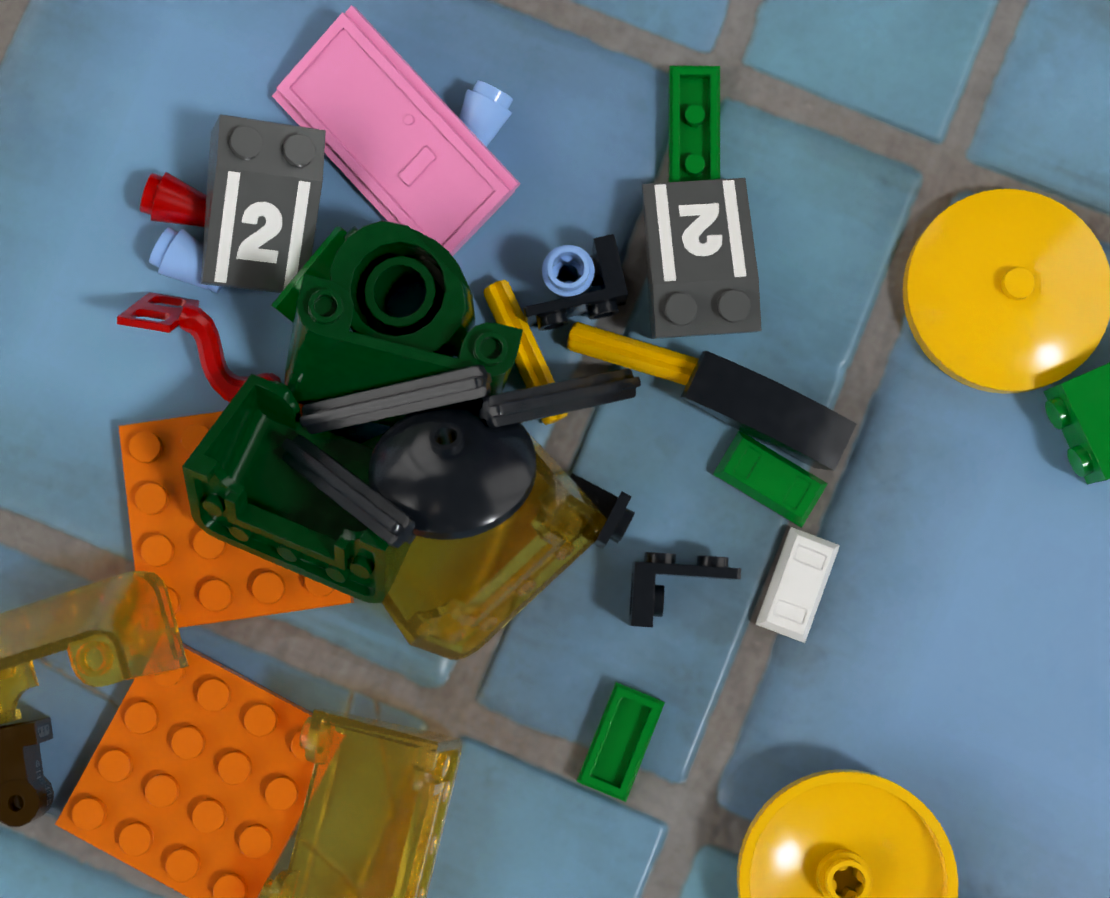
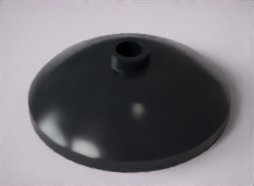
M466 401L407 414L396 421L377 442L368 468L369 484L414 519L416 525L412 532L416 536L437 540H453L484 533L502 524L517 512L528 498L534 486L537 472L535 448L529 433L521 423L496 429L489 428L486 420L480 419L478 415V410L483 408V403L477 401Z

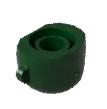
M382 220L365 225L360 229L354 226L344 235L345 242L335 254L330 268V279L342 285L350 293L354 304L353 318L350 326L352 331L459 358L463 340L466 334L474 327L476 319L472 292L461 267L450 252L436 240L411 229L408 225ZM420 281L425 283V300L416 312L410 316L400 318L388 316V299L396 288L406 282Z

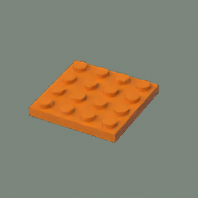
M299 404L300 412H301V416H302V407H303V405H302V404ZM223 411L118 426L142 633L354 603V599L350 595L216 539L202 530L194 521L191 515L182 466Z
M159 634L55 825L188 898H259L347 731L167 634Z

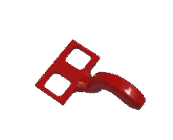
M149 292L117 316V324L167 333H170L179 325L182 330L190 333L196 341L201 366L212 388L228 402H231L249 377L236 375L228 368L219 332L213 319L199 308V300ZM155 303H163V304H169V305H175V306H181V307H168V306L156 305ZM136 317H149L165 321H152ZM273 373L256 375L269 381L281 382V379Z

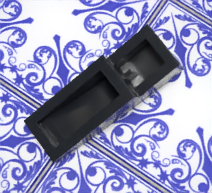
M709 351L702 352L681 395L682 399L761 443L774 445L817 469L835 471L857 425L855 422L801 393Z

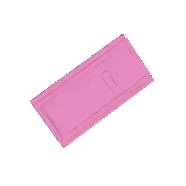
M352 5L345 13H341L276 87L277 90L272 95L300 127L326 130L324 153L388 222L408 225L411 229L436 240L452 256L510 198L521 184L358 9Z

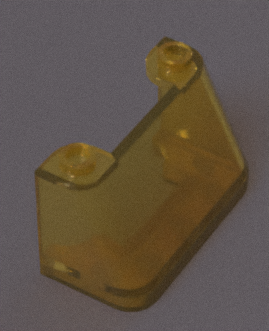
M531 435L536 453V478L531 493L517 512L497 527L472 537L437 540L416 536L411 543L394 584L384 601L381 602L409 645L451 660H459L470 656L483 647L596 541L607 519L593 501Z
M149 571L126 572L0 613V725L22 719L20 708L16 709L20 697L30 688L39 686L33 660L67 650L71 667L76 677L84 684L92 687L108 686L125 680L154 674L157 676L188 667L171 599L164 581L156 573Z
M324 708L314 709L312 717L307 718L300 734L299 744L301 749H305L306 761L315 764L289 867L281 871L275 879H268L265 882L259 898H427L462 751L461 739Z

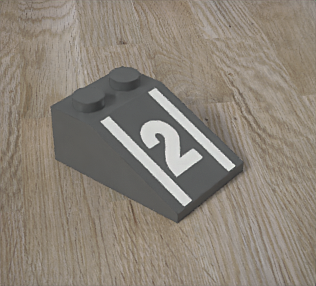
M219 115L210 136L201 284L281 293L311 258L323 183L326 130Z
M746 178L642 184L651 339L762 331L759 276Z

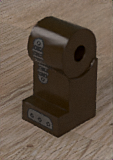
M50 717L0 726V822L7 826L20 827L43 816L53 803L54 791L51 783L43 774L39 744L53 738Z

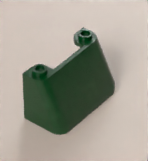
M304 274L297 300L284 380L285 385L288 386L299 404L305 405L314 401L476 364L483 365L486 371L491 374V393L489 395L503 392L517 357L523 332L522 329L489 322L476 325L466 334L461 345L459 358L349 331L354 307L350 293L342 285L334 281ZM479 398V399H475V400H470V401H477V402H482V403H483V398ZM405 415L373 421L372 423L391 427Z
M251 374L182 466L191 515L194 521L207 534L218 540L368 603L384 601L394 584L411 544L404 542L399 548H393L285 463L282 459L285 449L281 445L286 438L292 441L297 435L305 436L369 486L368 468L374 449L331 431L317 434L308 433L306 427H302L300 424V407L288 386L278 381H269Z

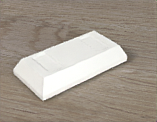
M790 527L755 625L805 643L840 545Z

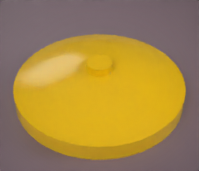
M995 189L976 193L957 201L940 213L926 227L913 246L906 263L902 289L903 304L909 328L916 342L930 361L954 380L977 390L990 393L1014 394L1033 391L1061 380L1075 371L1089 358L1100 343L1110 319V267L1098 239L1085 222L1063 204L1035 192L1019 189Z
M835 769L812 773L791 782L776 792L762 806L749 825L741 845L737 864V889L739 898H958V873L949 839L939 821L922 801L908 790L882 776L859 770Z

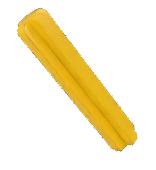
M500 280L488 285L483 290V294L496 323L523 330L515 364L526 388L555 382L528 323H526L525 316L507 280ZM568 413L541 418L545 425L552 424L565 418Z
M580 322L572 325L567 339V348L570 351L685 386L699 358Z

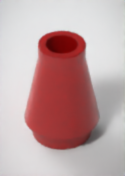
M168 172L163 176L151 173L142 194L140 212L151 215V221L204 228L207 195Z

